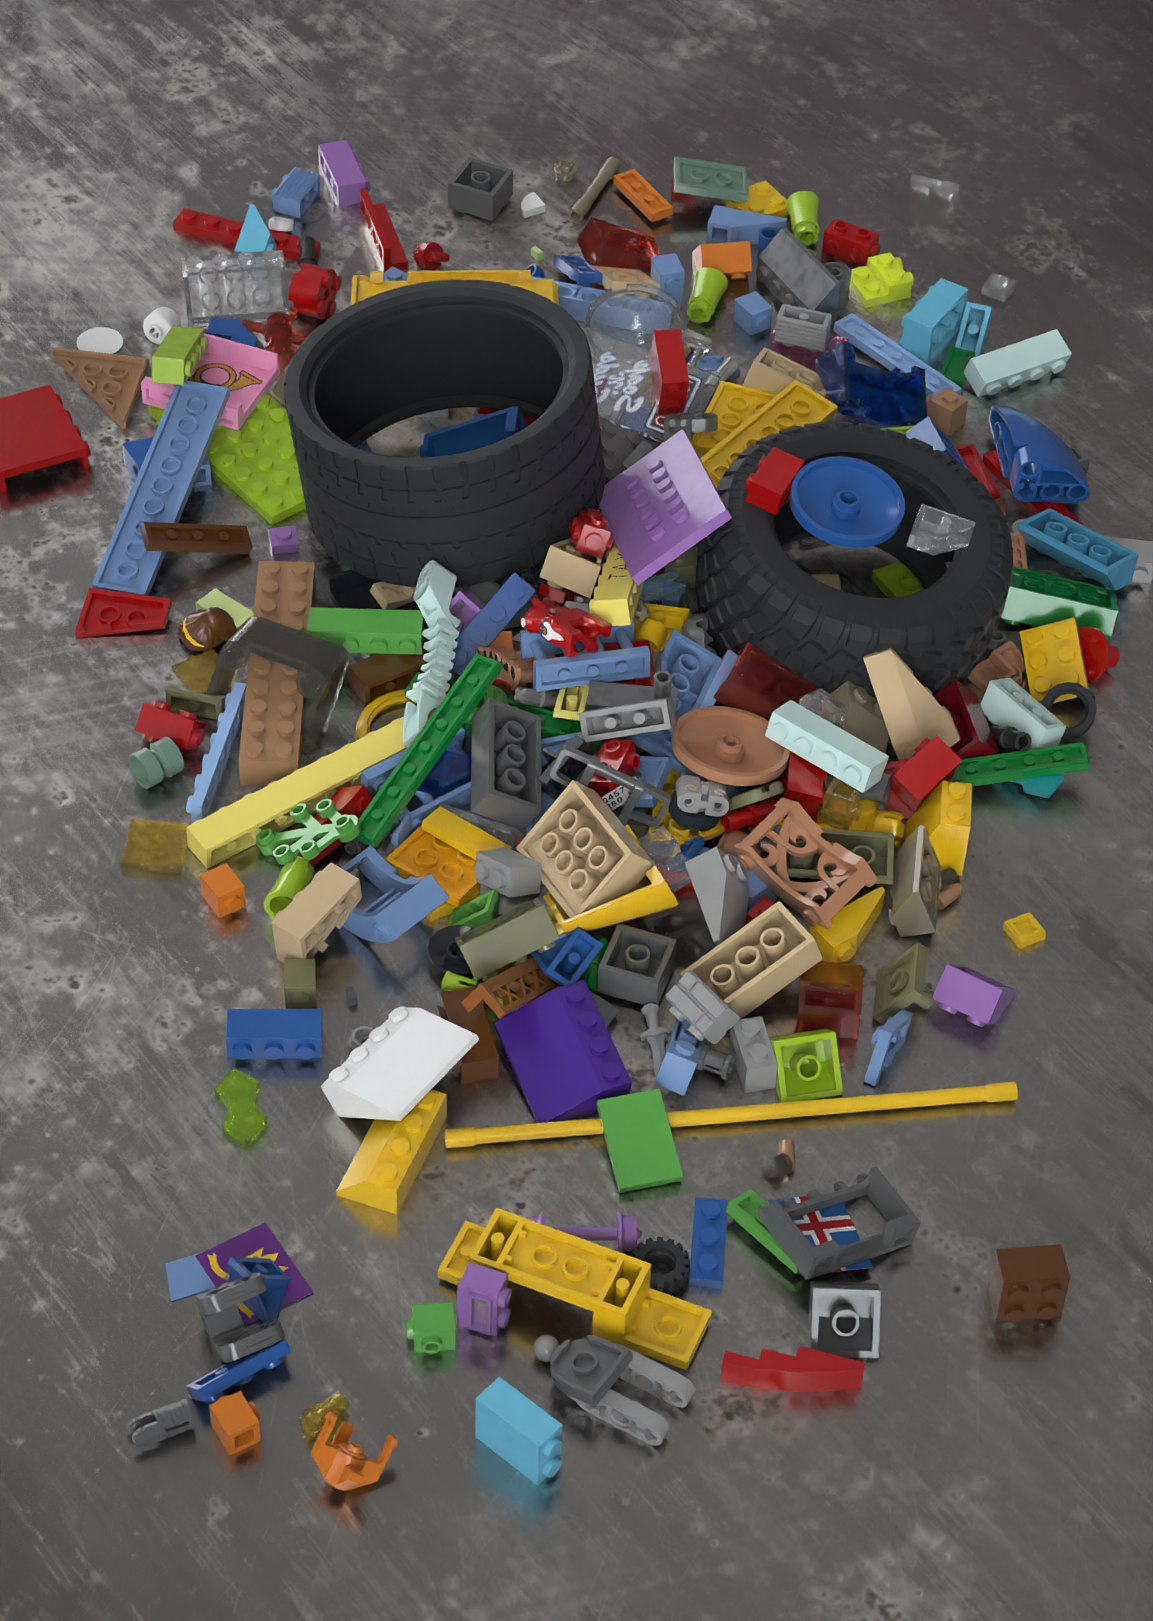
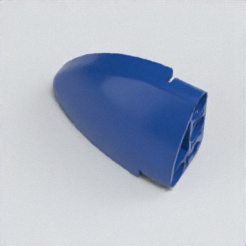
M991 407L988 421L1003 477L1010 479L1013 495L1017 500L1024 502L1081 503L1088 499L1090 489L1086 475L1079 460L1063 439L1039 420L1013 407Z

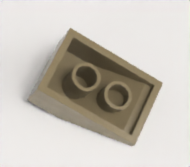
M847 680L823 699L826 720L885 754L889 733L877 699L869 695L864 688L857 687Z

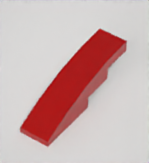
M798 1346L796 1356L762 1348L759 1359L725 1351L720 1381L757 1389L788 1392H822L861 1388L865 1362Z

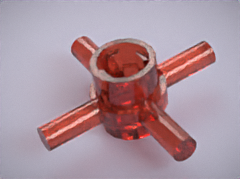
M291 308L287 314L283 312L270 314L267 317V325L244 319L242 325L249 331L264 335L266 345L263 350L270 352H286L291 348L292 344L301 346L305 339L308 338L295 334L293 323L299 315L298 310L295 308Z

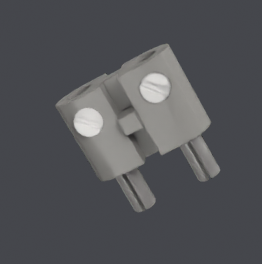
M686 771L681 773L675 787L677 805L682 811L698 814V810H704L705 815L715 817L723 816L728 812L729 798L726 784L709 779L706 782H700V777L691 776L688 771L687 773Z

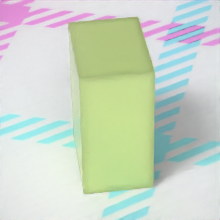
M534 246L531 248V256L540 261L543 259V251Z

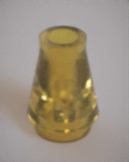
M336 1392L331 1397L304 1409L302 1417L299 1419V1424L305 1435L313 1440H317L327 1420L325 1416L330 1411L334 1412L338 1417L335 1422L336 1424L343 1413L350 1407L348 1399L342 1393Z

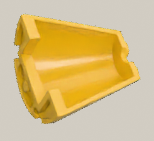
M624 826L633 836V838L638 842V844L642 847L641 843L635 836L630 826ZM654 865L645 872L646 875L636 887L627 893L572 918L566 914L550 892L543 896L549 905V908L546 910L559 935L576 930L577 927L585 932L674 908L679 903Z

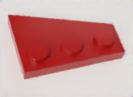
M89 588L75 629L76 638L165 628L172 608L171 599Z

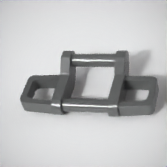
M567 745L561 748L550 771V777L565 787L570 784L572 779L558 771L562 759L565 756H570L587 764L578 781L579 783L588 786L593 774L596 773L631 790L618 816V819L624 826L629 818L652 827H657L670 805L671 796L668 793L652 786L644 779L639 777L634 779L599 762L600 758L594 755H588ZM642 791L663 802L656 816L652 817L633 809Z

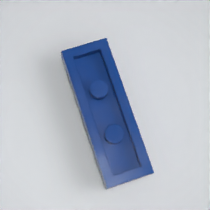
M555 255L554 265L562 271L561 273L567 274L569 279L575 280L577 285L592 287L593 283L602 284L603 273L581 257Z
M695 1197L689 1286L722 1289L727 1213L725 1211L728 1200Z
M282 1339L273 1345L226 1363L187 1385V1390L192 1399L211 1403L221 1398L225 1394L223 1390L232 1385L241 1386L254 1378L253 1373L262 1368L268 1370L283 1362L282 1357L291 1353V1349L287 1341Z

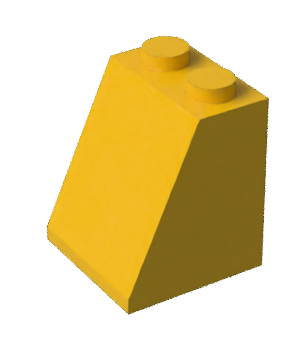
M942 781L905 824L904 842L919 825L925 826L941 865L940 874L963 875L971 828L972 783Z

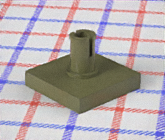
M919 942L877 972L873 1018L882 1024L889 1017H893L901 1009H905L913 1002L926 1010L934 1001L932 998L934 992L924 987L928 948Z

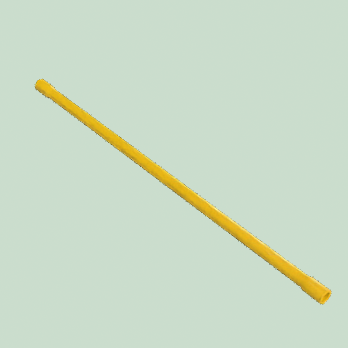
M1013 1081L989 1083L984 1086L666 1112L670 1128L973 1102L1016 1101L1018 1089L1016 1082ZM600 1118L483 1128L444 1129L446 1149L471 1147L487 1143L604 1134Z

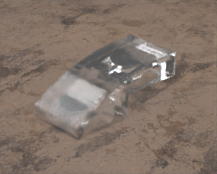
M663 825L639 839L645 852L655 863L654 866L657 867L673 893L691 882L685 865L688 859L681 852L679 843Z

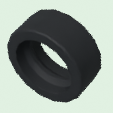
M1072 682L1057 684L1047 692L1043 698L1042 705L1051 712L1052 704L1061 695L1072 694L1079 697L1085 704V717L1078 725L1066 727L1062 738L1065 739L1078 738L1088 732L1094 723L1097 710L1095 698L1081 684Z

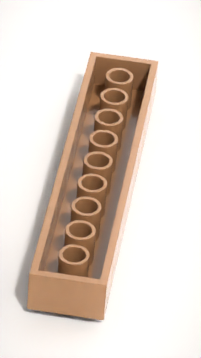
M259 561L239 752L240 786L266 787L269 783L278 781L292 774L296 769L301 768L310 662L307 624L310 607L314 608L315 562Z

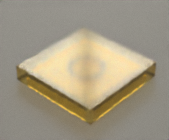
M132 818L120 862L121 869L181 875L188 847L187 826L191 824Z

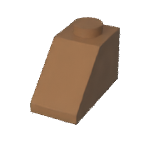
M945 388L922 397L908 408L907 413L921 421L929 416L946 435L950 436L965 424L968 399L949 388Z

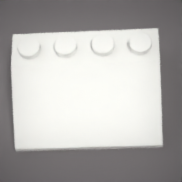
M398 1007L389 1014V1018L380 1027L374 1029L369 1034V1038L360 1047L355 1048L349 1054V1058L340 1067L331 1071L329 1078L320 1087L338 1117L401 1121L477 1043L479 1038L477 1034L424 1009Z

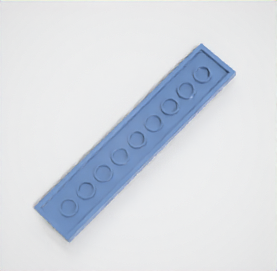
M186 381L184 385H175L96 573L92 588L149 596L167 551H146L140 528L143 522H179L230 397L228 387Z

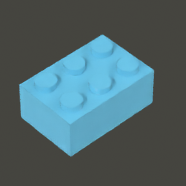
M942 278L934 286H930L926 295L922 299H918L910 313L907 312L904 315L901 326L904 327L903 335L900 338L899 345L930 366L959 333L966 307L968 288Z

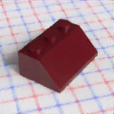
M954 680L933 696L952 716L960 735V740L952 745L950 749L960 759L1000 754L981 705L973 691L957 680Z

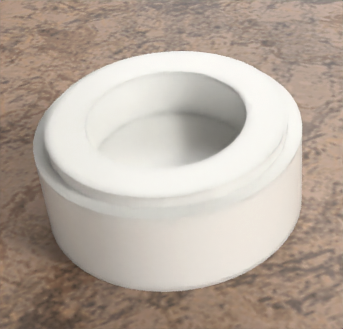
M271 217L269 219V229L293 231L294 221L292 219L284 217Z

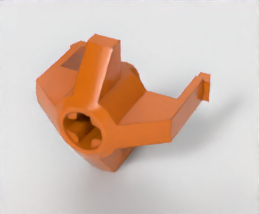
M330 1411L325 1416L327 1420L310 1452L323 1479L331 1486L343 1491L377 1482L394 1447H397L398 1439L394 1435L389 1434L378 1459L374 1460L365 1456L363 1453L364 1448L353 1442L347 1444L355 1427L342 1421L332 1443H329L327 1440L338 1418L334 1412Z

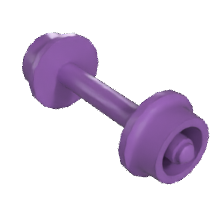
M621 1211L616 1213V1227H551L587 1241L616 1240V1251L620 1253L633 1251L634 1249L637 1250V1239L643 1234L637 1229L636 1216H624ZM541 1212L538 1216L526 1217L546 1225V1212Z

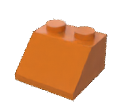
M750 241L700 244L692 251L697 271L705 267L715 268L725 276H731V280L745 279L746 275L752 272Z

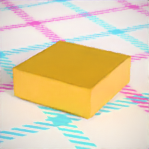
M1030 912L1007 920L1003 925V930L1019 949L1044 940L1046 936V931Z

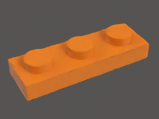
M635 169L613 176V184L651 222L673 215V206Z

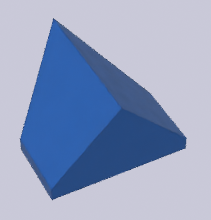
M579 927L576 930L559 935L560 938L554 941L556 945L549 950L541 953L538 950L531 952L542 972L560 986L578 982L603 946L602 943Z
M231 1257L228 1261L229 1283L249 1274L261 1272L267 1286L265 1292L242 1303L263 1323L276 1320L288 1284L292 1279L271 1259Z

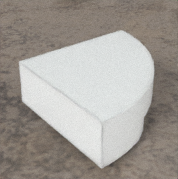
M535 192L526 195L521 202V215L523 218L544 213L546 210V205Z

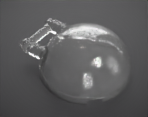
M627 284L626 289L612 292L611 288L605 291L592 303L586 315V337L590 339L588 342H592L589 346L599 360L606 353H610V356L616 359L615 362L605 364V366L621 363L633 367L636 363L644 361L646 362L644 364L650 367L649 359L654 330L680 329L682 340L689 346L696 348L686 365L688 375L695 377L694 373L705 352L710 351L713 342L710 338L687 329V321L681 311L682 306L670 294L645 284Z

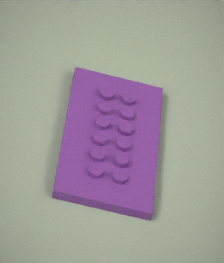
M683 429L605 485L603 497L599 505L604 517L607 518L611 533L614 535V540L627 569L637 585L732 518L690 438Z

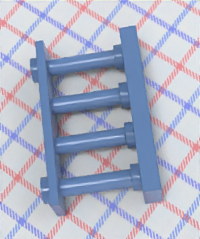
M634 617L631 625L612 626L610 637H605L602 634L599 635L596 642L599 647L598 651L574 657H567L564 654L565 649L549 643L541 634H530L527 630L520 631L521 658H536L533 661V683L536 692L589 685L590 681L614 682L650 677L651 652L648 646L633 647L631 641H634ZM574 642L578 651L585 650L584 645ZM618 642L621 649L605 651L602 643ZM563 653L565 656L548 659L547 655Z
M461 727L439 760L448 755L453 756L471 778V759L462 749L465 730ZM408 749L362 771L360 785H364L370 795L375 792L377 793ZM437 761L431 772L448 793L434 799L424 785L421 784L415 794L424 806L412 812L405 807L399 815L398 826L406 815L411 816L412 834L422 825V821L439 806L453 812L470 803L471 781L459 787Z

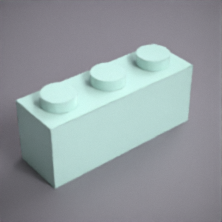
M1011 678L989 682L980 705L984 715L987 716L991 723L1000 727H1015L1019 732L1028 733L1031 736L1032 742L1027 750L1059 745L1066 729V725Z

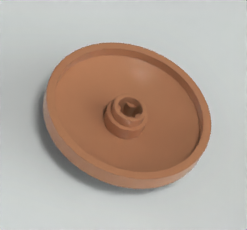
M724 706L702 707L683 714L676 721L677 726L673 728L671 747L675 756L688 769L706 779L727 785L753 786L776 779L786 769L790 750L765 736L769 721L754 713Z

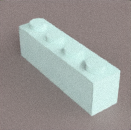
M1055 329L971 358L963 373L977 397L986 394L991 396L1003 388H1015L1026 380L1031 379L1035 381L1049 372H1060L1066 367V363L1072 353L1058 330Z
M792 700L772 712L765 736L862 793L881 780L889 758L888 755Z

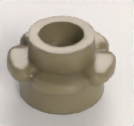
M563 159L555 164L554 172L557 179L571 181L575 178L578 168L571 160Z

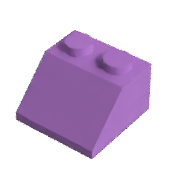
M947 964L932 998L940 1002L938 1007L953 1014H956L957 1010L968 1015L967 1021L984 1027L985 1023L995 1024L1017 990L964 965Z

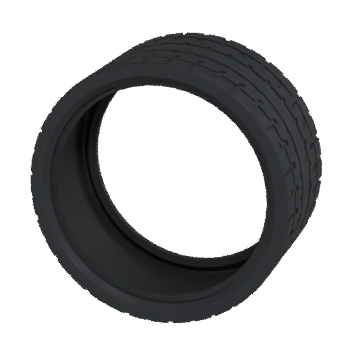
M461 279L430 281L391 289L359 301L329 318L305 339L288 366L284 380V400L309 523L322 547L333 558L341 561V564L355 572L394 585L416 587L424 566L429 561L435 560L457 576L455 587L476 585L513 575L514 572H522L533 565L535 566L545 561L550 545L571 538L572 533L568 531L573 516L578 517L580 509L588 511V509L597 510L596 508L600 505L605 488V466L592 357L588 339L578 322L565 309L538 293L505 283ZM518 406L523 414L537 419L525 429L500 442L473 451L448 456L403 458L375 454L356 448L375 433L399 421L444 409L463 407L506 409Z

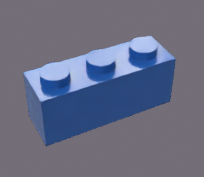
M227 1009L225 1038L227 1059L322 1058L323 1009Z

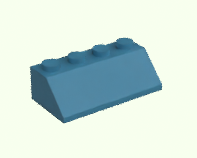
M1051 508L1018 524V530L1028 545L1036 548L1041 554L1053 557L1060 564L1070 566L1079 571L1084 577L1092 578L1102 583L1105 588L1117 591L1131 583L1139 554Z

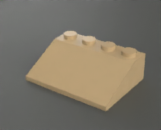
M575 780L570 782L516 847L519 853L542 864L541 881L570 918L615 900L636 887L646 875L645 872L650 870L655 864L598 793Z

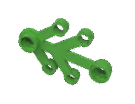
M327 798L316 805V810L321 818H328L332 824L321 825L311 816V812L306 804L299 803L291 809L290 814L296 823H301L306 828L279 833L271 828H265L256 835V845L263 855L273 854L278 864L281 865L290 862L299 852L305 860H311L337 839L340 842H349L355 839L360 833V821L355 815H341L332 800ZM296 841V842H295L294 844H292L290 847H289V845H287V844H283V843H287V842Z

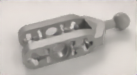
M542 1335L537 1338L533 1345L535 1356L544 1362L551 1361L553 1352L559 1346L558 1340L550 1335ZM615 1343L632 1351L633 1360L619 1376L620 1379L678 1408H684L688 1405L696 1392L695 1386L689 1379L624 1345ZM611 1389L608 1390L596 1407L567 1395V1397L575 1400L583 1410L648 1444L661 1445L670 1431V1425L664 1417Z

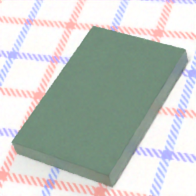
M681 157L674 158V192L747 202V167Z

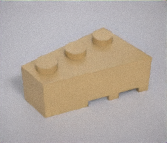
M569 538L550 545L539 577L546 579L547 584L554 588L563 589L564 587L590 598L601 569L602 558L575 550L573 541Z
M331 862L323 871L317 872L312 882L303 891H299L294 896L293 901L283 911H279L271 922L277 960L284 963V959H310L314 957L317 951L323 953L328 947V944L324 941L334 927L340 929L362 899L360 879Z

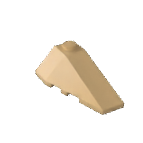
M892 648L863 657L893 748L899 760L912 758L915 753L914 749L925 738L931 741L937 735L949 748L960 740V735L950 712L935 700L932 692L916 679L913 671Z

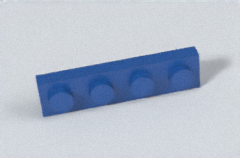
M515 572L456 638L455 641L458 642L457 647L452 650L456 654L451 662L454 663L452 670L459 676L475 656V648L477 646L489 647L536 593V590Z

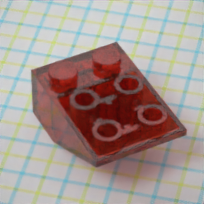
M819 961L799 976L795 1033L829 1029L836 1032V1037L858 1039L863 994L862 965Z

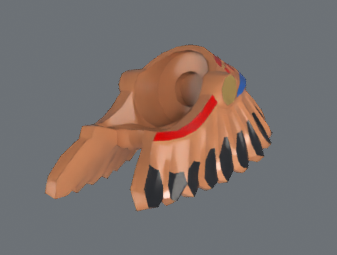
M477 646L475 648L476 653L497 660L502 664L503 669L491 685L502 689L506 694L516 693L515 689L518 687L531 689L534 687L533 661L536 660L535 657L521 658L520 650H508L503 647L495 649ZM555 654L547 655L548 659L558 658Z

